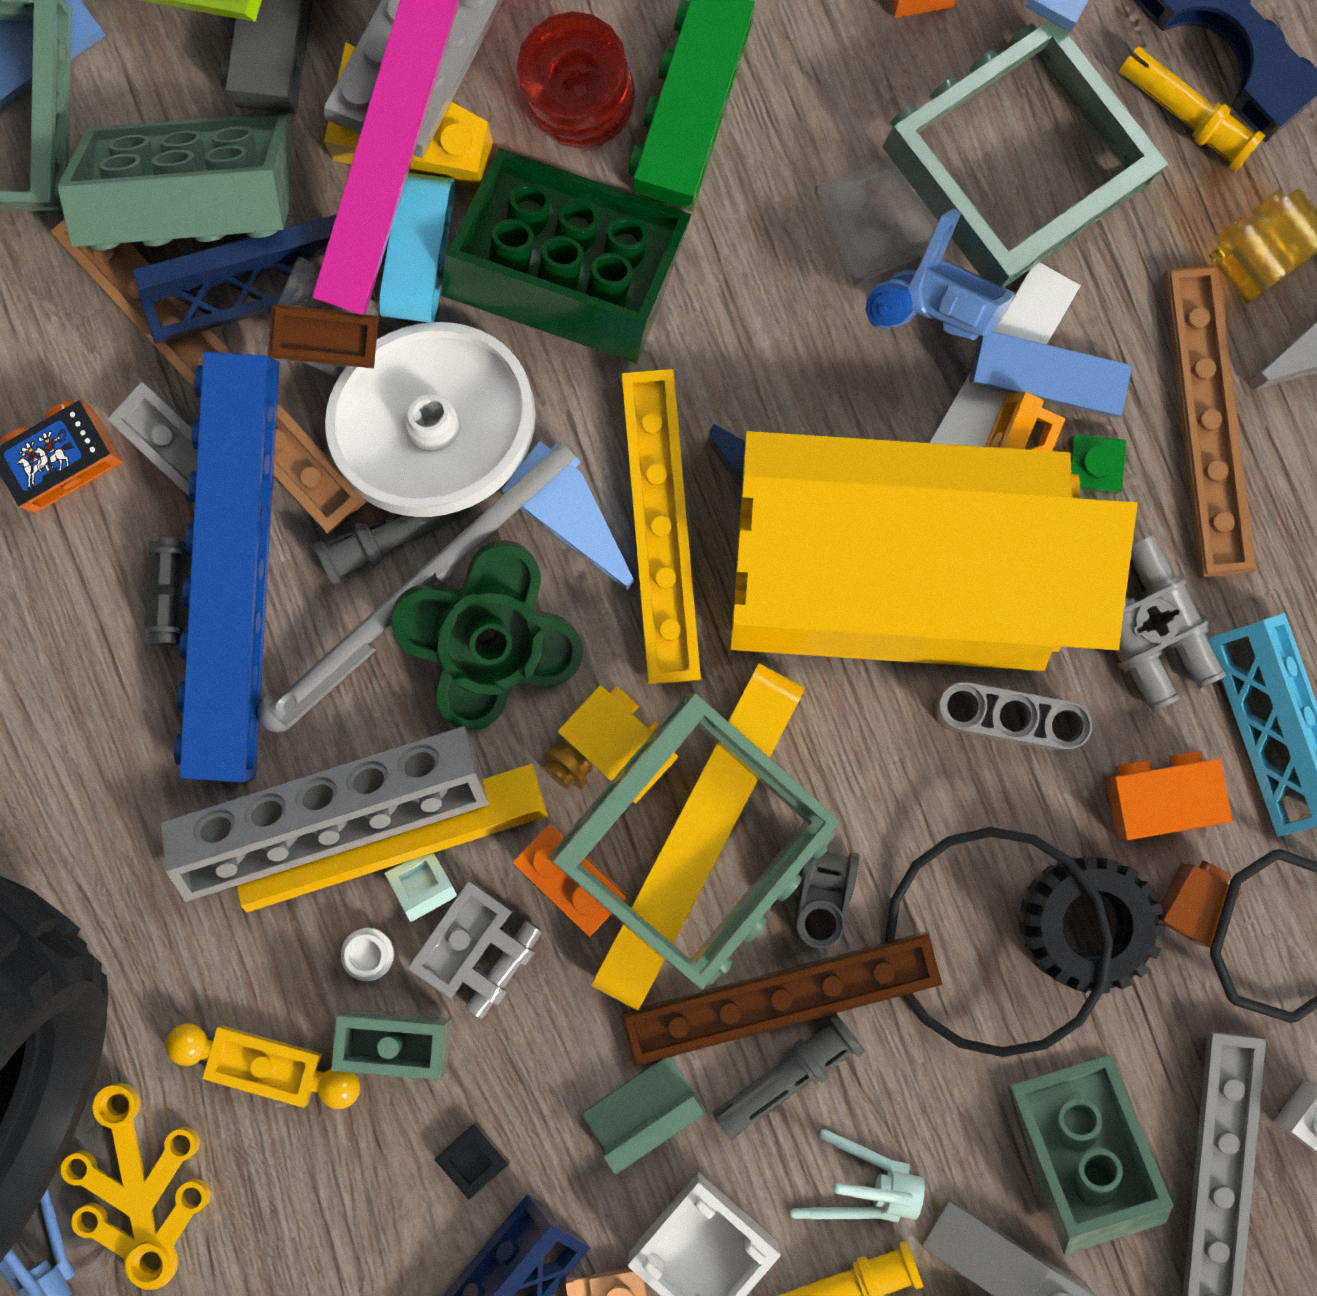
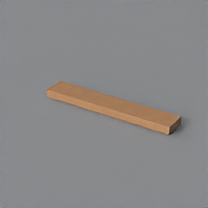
M1219 264L1169 269L1163 274L1199 578L1253 573L1256 571Z

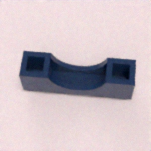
M1134 0L1161 31L1178 26H1198L1216 33L1228 43L1237 58L1240 70L1239 87L1231 107L1255 132L1260 130L1266 135L1263 139L1265 143L1317 97V68L1311 61L1304 57H1299L1285 42L1281 29L1273 21L1264 20L1252 7L1250 0Z

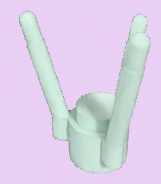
M822 1129L819 1132L821 1139L888 1171V1175L879 1174L875 1188L836 1183L833 1187L836 1194L873 1200L874 1206L877 1207L793 1208L790 1211L792 1218L883 1219L898 1223L900 1217L914 1220L919 1217L923 1205L925 1181L921 1176L909 1174V1163L891 1160L829 1130Z

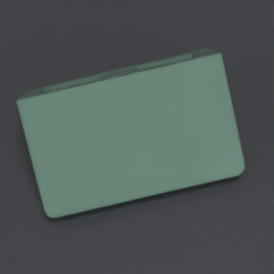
M672 1057L658 1060L586 1109L583 1117L605 1149L603 1157L616 1175L705 1114L704 1105Z

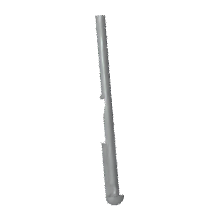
M564 441L561 442L275 701L264 697L257 708V716L261 725L271 732H284L290 729L294 723L376 651L369 644L391 625V612L398 597L409 588L417 585L433 584L437 579L444 582L452 574L457 564L577 457Z

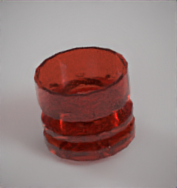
M574 11L552 15L532 28L520 47L516 68L522 93L528 102L534 119L544 134L563 146L580 149L603 145L618 135L632 116L636 92L623 43L613 28L595 15ZM583 84L587 93L578 96L574 88Z

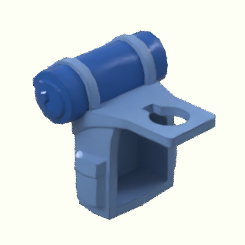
M952 209L941 216L918 269H906L896 273L890 280L879 283L867 298L865 311L870 323L874 327L879 326L886 331L890 327H898L908 323L915 315L919 314L942 322L944 331L953 336L958 335L975 340L979 335L987 336L995 331L1010 306L1015 293L943 260L944 252L961 215L960 211Z

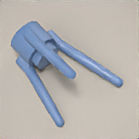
M47 1188L40 1200L55 1265L50 1266L47 1259H44L26 1269L11 1248L0 1263V1273L16 1290L18 1296H70L73 1293L66 1281L76 1275L66 1257L54 1207Z

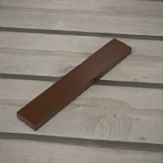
M926 931L640 1007L638 1011L632 1009L622 1012L621 1017L634 1066L943 984L929 933Z

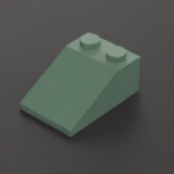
M1111 1055L1010 1085V1091L1041 1194L1064 1255L1166 1224L1173 1208V1203Z

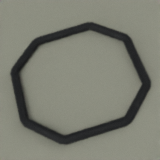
M1276 849L1236 873L1230 880L1211 944L1210 957L1225 994L1234 1006L1293 1023L1298 1022L1317 1009V996L1293 1012L1238 996L1221 955L1241 883L1277 860L1317 873L1316 861L1282 849Z

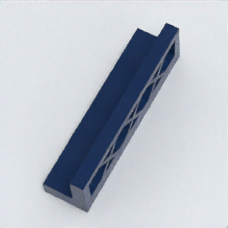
M336 215L284 228V230H278L275 234L267 237H251L133 269L135 288L154 344L271 312V304L293 306L315 300L312 297L317 280L303 273L312 258L325 255ZM300 262L297 269L288 266ZM274 269L292 279L284 293L269 296L254 288L261 272ZM250 276L247 283L238 280L240 278ZM298 282L307 286L304 288L294 290ZM225 283L241 291L234 307L219 310L203 302L211 286ZM199 290L196 298L188 294L189 292ZM248 296L257 300L244 304ZM175 297L191 306L183 321L161 327L153 302ZM198 310L207 314L194 318Z
M527 1194L443 1296H513L516 1291L529 1286L530 1292L527 1296H552L588 1252L590 1246L583 1238L557 1224L541 1202ZM557 1241L567 1246L556 1261L543 1265V1258Z

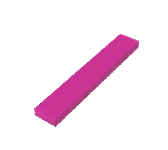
M458 0L399 1L312 298L361 315L367 312L460 1Z

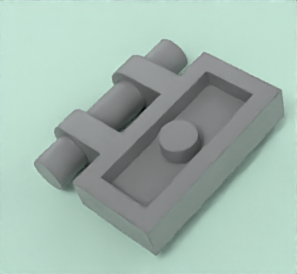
M470 880L407 969L449 999L455 995L464 982L476 991L465 1008L476 1017L483 1019L493 1003L499 1005L508 991L504 987L520 964L527 965L535 954L532 947L543 931L533 923L525 920L515 936L509 934L501 927L513 910ZM490 943L501 949L503 953L488 975H486L474 966Z

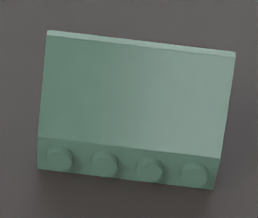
M277 112L86 128L57 185L71 247L89 246L92 250H108L118 246L120 243L140 241L146 246H160L169 243L172 239L194 237L199 242H211L221 239L228 234L246 233L247 236L252 238H262L273 235L278 230H284L289 211L290 113Z

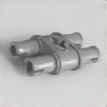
M1152 535L1132 545L1131 561L1146 591L1142 593L1144 598L1137 602L1134 598L1128 599L1126 595L1119 650H1115L1120 660L1117 664L1119 669L1122 668L1124 672L1130 671L1150 712L1159 710L1180 699L1158 656L1162 655L1161 649L1167 646L1170 649H1177L1196 689L1203 688L1226 676L1205 636V633L1209 631L1207 628L1209 624L1207 620L1202 621L1184 586L1187 583L1186 579H1182L1181 575L1175 577L1155 535ZM1167 614V619L1163 620L1162 624L1157 626L1155 630L1137 632V629L1143 626V622L1147 621L1149 617Z

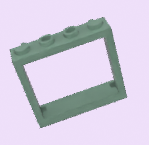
M0 0V21H33L30 191H0V211L63 212L57 185L69 164L72 6L65 0Z
M1047 21L1039 28L1034 23L1027 25L1009 41L1011 47L999 55L995 50L984 54L970 67L969 71L971 74L958 82L955 77H951L929 96L930 102L919 109L914 104L903 109L891 120L890 124L893 128L882 146L938 221L943 214L952 209L961 212L951 238L981 277L1002 287L1009 285L1146 188L1169 164L1066 30L1051 21ZM1038 53L1126 169L1008 251L919 134Z
M696 693L685 694L546 859L691 984L702 990L707 983L712 985L721 973L726 974L733 963L730 955L742 941L749 943L762 931L768 920L764 914L777 899L784 901L795 891L802 880L798 873L811 857L817 860L829 849L827 847L828 843L835 836L832 832L841 821ZM698 726L803 818L805 822L695 955L689 959L582 867L580 863L693 729Z

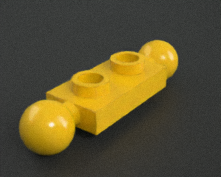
M184 1023L174 1027L169 1032L165 1041L167 1056L177 1065L191 1066L201 1060L206 1061L207 1064L202 1078L204 1080L305 1108L309 1103L311 1093L316 1092L326 1106L332 1109H344L351 1106L357 1100L360 1093V1081L355 1073L331 1071L332 1068L325 1072L318 1071L323 1053L224 1025L217 1027L213 1041L208 1040L206 1033L199 1026L191 1023Z

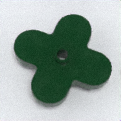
M500 540L483 546L473 556L461 589L454 590L433 584L417 585L402 593L392 608L391 626L399 646L410 655L441 663L435 683V700L442 717L454 727L460 728L465 726L466 730L485 728L495 722L502 714L512 686L519 682L540 687L557 686L569 680L581 664L583 657L582 642L571 623L558 615L534 609L541 586V573L533 555L519 543ZM495 629L494 636L489 640H481L477 637L484 630Z

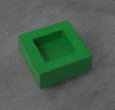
M1076 434L1071 437V474L1079 475L1080 490L1118 494L1122 491L1127 440Z

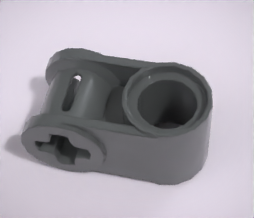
M851 852L848 857L825 853L817 860L811 857L801 869L800 876L802 880L798 885L799 895L794 917V930L797 937L804 944L813 948H828L835 945L841 939L845 930L849 902L852 898L859 866L858 853ZM817 868L837 871L840 875L820 873L817 871ZM815 909L827 911L833 920L831 933L821 940L811 938L805 929L806 917Z

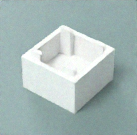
M698 1171L629 1251L627 1266L660 1296H747L781 1256L776 1239Z

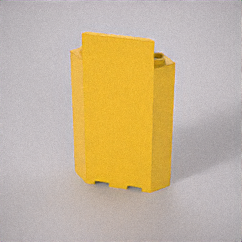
M747 431L738 531L731 650L1045 671L1051 653L1059 652L1061 647L1119 650L1138 502L1080 499V477L1078 474H1071L1070 452Z

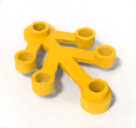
M114 1083L97 1093L92 1109L96 1120L102 1126L112 1130L122 1183L97 1168L95 1157L85 1150H79L67 1156L61 1164L60 1171L62 1178L68 1184L83 1186L128 1215L131 1221L133 1236L109 1223L106 1209L95 1202L87 1203L75 1211L71 1219L73 1231L82 1238H93L124 1259L125 1274L132 1284L141 1289L154 1290L166 1285L175 1275L178 1268V1254L174 1245L193 1215L207 1206L211 1198V1191L208 1184L201 1179L186 1181L176 1191L175 1202L177 1205L158 1232L156 1231L152 1210L183 1161L196 1154L200 1146V1138L197 1132L190 1127H179L172 1131L165 1139L164 1152L146 1179L133 1120L140 1110V1098L132 1086L126 1083ZM119 1094L126 1098L128 1107L125 1113H119L113 1109L112 1099L114 1095ZM177 1135H183L189 1139L190 1149L188 1153H180L175 1149L174 1139ZM74 1159H80L86 1164L87 1172L84 1177L76 1176L72 1172L71 1164ZM193 1187L200 1192L201 1202L199 1205H191L186 1201L185 1191L187 1188ZM89 1211L96 1215L98 1220L96 1229H89L84 1226L82 1222L84 1212ZM147 1252H153L159 1256L161 1261L159 1269L154 1270L146 1266L144 1256Z

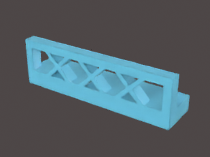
M1282 613L1208 638L1226 674L1222 681L1277 837L1316 828L1317 701L1286 614ZM1249 637L1256 657L1249 672L1234 664L1227 645L1228 642ZM1260 672L1262 674L1263 679L1258 677ZM1253 687L1268 694L1273 709L1267 722L1251 713L1247 700ZM1278 722H1279V725H1280V728H1281V729H1279V728L1276 727V725H1277ZM1271 737L1287 745L1291 759L1285 772L1270 764L1267 759L1265 749ZM1295 772L1297 773L1298 779L1293 777ZM1288 787L1305 796L1311 816L1289 821L1282 801Z

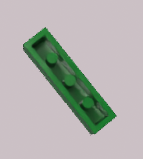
M681 0L673 28L674 31L680 32L675 50L666 48L658 78L665 80L660 98L650 97L643 120V126L650 128L644 146L635 145L629 162L628 174L634 176L635 194L694 211L753 24L754 1L690 0L689 2Z

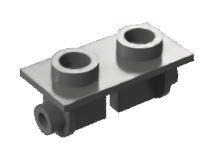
M161 537L159 541H149L144 644L180 645L182 631L188 629L189 608H186L183 603V585L185 578L191 576L192 555H188L186 542L180 541L181 539Z

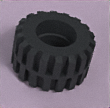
M1090 856L1071 857L1076 861L1098 893L1105 895L1116 910L1118 920L1117 931L1113 938L1107 987L1103 993H1110V988L1114 987L1124 989L1132 985L1130 979L1133 976L1143 977L1150 970L1145 965L1150 957L1157 959L1161 948L1156 947L1155 943L1157 936L1164 937L1165 925L1159 924L1157 918L1158 914L1163 913L1161 903L1153 900L1151 894L1154 892V889L1149 882L1140 880L1137 877L1139 873L1130 866H1123L1118 861ZM1062 863L1056 866L1050 865L1041 871L1043 877L1039 881L1033 880L1027 888L1031 892L1028 900H1022L1020 911L1024 912V922H1019L1020 934L1025 936L1027 942L1023 946L1027 954L1035 959L1037 962L1035 965L1043 973L1063 985L1087 993V991H1092L1097 983L1101 951L1093 955L1079 954L1070 948L1063 932V919L1068 906L1075 898L1086 892L1067 866Z

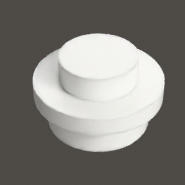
M362 928L350 934L344 941L341 949V961L346 972L353 978L360 981H373L385 975L391 968L394 961V947L389 937L382 931L375 928Z

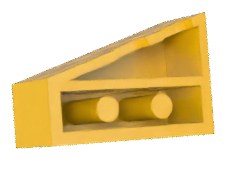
M347 42L345 43L337 81L356 48ZM451 102L423 158L414 155L409 172L454 178L455 185L478 190L488 170L494 142L488 122ZM328 121L324 143L334 161L352 164L360 133Z

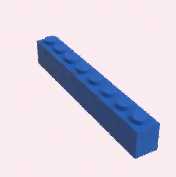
M203 352V365H198L195 372V393L197 397H201L200 418L194 419L191 439L193 448L198 450L197 471H192L188 486L190 501L195 502L194 524L190 523L186 531V551L188 555H192L191 576L185 578L183 585V603L186 608H189L188 629L182 631L180 638V656L182 660H186L185 681L180 682L177 691V708L180 713H183L182 734L179 733L174 744V761L176 765H180V778L245 782L256 778L259 737L257 708L261 701L280 365L279 361L267 355Z

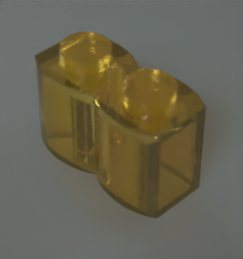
M1300 187L1286 197L1279 189L1254 209L1258 217L1247 224L1240 217L1216 236L1221 245L1209 256L1246 304H1249L1317 254V208Z

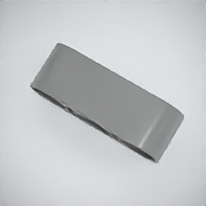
M968 682L956 683L944 688L936 696L934 702L936 720L945 729L1049 750H1072L1083 746L1089 740L1093 730L1089 712L1083 706L1074 702ZM953 693H962L971 700L973 711L971 717L965 722L954 720L947 710L948 700ZM1007 702L1017 704L1024 714L1023 725L1016 732L1007 730L1000 721L1001 708ZM1059 712L1069 714L1075 722V733L1066 742L1058 739L1052 730L1053 719Z

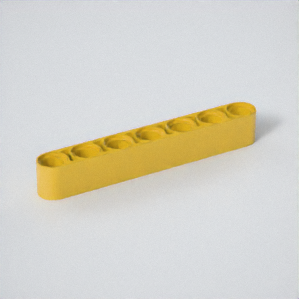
M758 663L728 722L770 758L805 690V686ZM716 744L631 907L633 911L672 944L758 781L753 774L718 744ZM622 925L591 986L638 1011L665 960Z

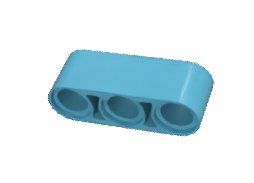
M408 172L389 235L380 290L379 307L381 316L434 323L438 309L445 254L447 252L454 209V178Z

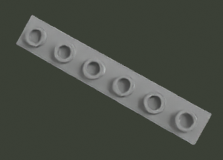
M465 726L162 822L165 872L183 900L187 902L487 806L489 802L479 760Z

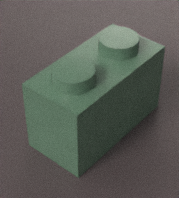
M345 1010L336 1016L331 1071L440 1080L447 1072L451 1018Z

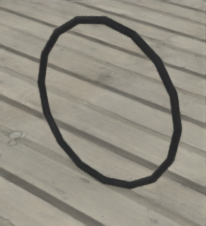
M987 827L947 836L911 863L890 899L885 942L895 940L900 902L919 869L950 846L994 837L1032 844L1067 866L1093 902L1103 941L1097 983L1075 1018L1043 1040L1001 1047L963 1039L928 1016L913 993L902 995L921 1023L957 1047L1007 1057L1048 1049L1084 1024L1107 987L1113 939L1102 897L1073 858L1034 834Z

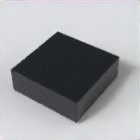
M476 1121L434 1159L468 1200L510 1163L509 1159Z

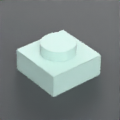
M434 853L403 862L384 873L410 922L457 897L453 886Z

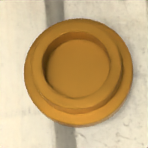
M561 741L556 748L549 747L544 752V757L549 762L544 769L560 786L568 789L573 784L582 789L588 783L586 776L593 768L588 760L573 746L565 741Z

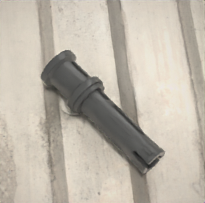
M469 507L458 512L433 517H413L395 513L371 525L367 522L363 524L362 522L354 524V531L326 544L320 540L313 543L328 578L333 585L341 582V576L368 563L374 567L380 564L381 560L385 559L383 554L439 529L441 526L470 515L472 511Z
M837 1013L830 1016L831 1023L807 1041L801 1039L796 1041L794 1047L791 1048L792 1054L784 1059L783 1062L747 1086L730 1101L712 1111L715 1120L730 1140L735 1139L746 1128L764 1117L811 1081L815 1084L819 1081L823 1083L828 1079L827 1072L850 1055L855 1054L859 1056L865 1052Z

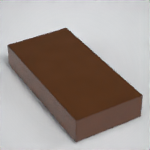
M271 304L267 356L276 359L374 369L379 316Z

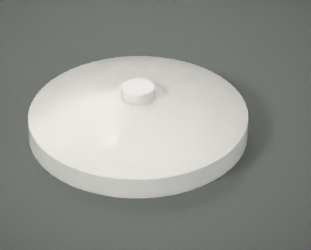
M449 322L421 323L398 329L377 339L374 369L346 366L336 381L326 408L325 433L331 456L348 485L366 501L383 510L404 516H440L461 511L483 501L495 493L513 476L523 462L532 442L536 419L535 402L523 367L515 355L502 342L482 330L467 325Z

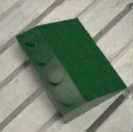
M498 148L445 254L441 296L637 364L655 320L692 214Z

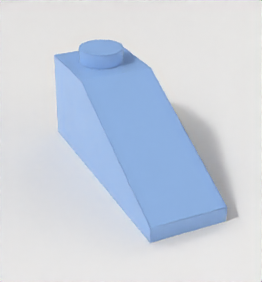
M539 441L502 488L503 495L559 444L555 443L552 449ZM576 457L526 502L520 510L628 591L634 584L633 577L582 473L576 469L580 464V460Z

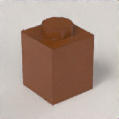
M1204 860L1201 861L1199 867L1182 863L1160 901L1163 913L1157 915L1158 922L1197 945L1211 948L1229 887L1227 883L1231 875ZM1239 891L1236 901L1238 900L1241 891Z

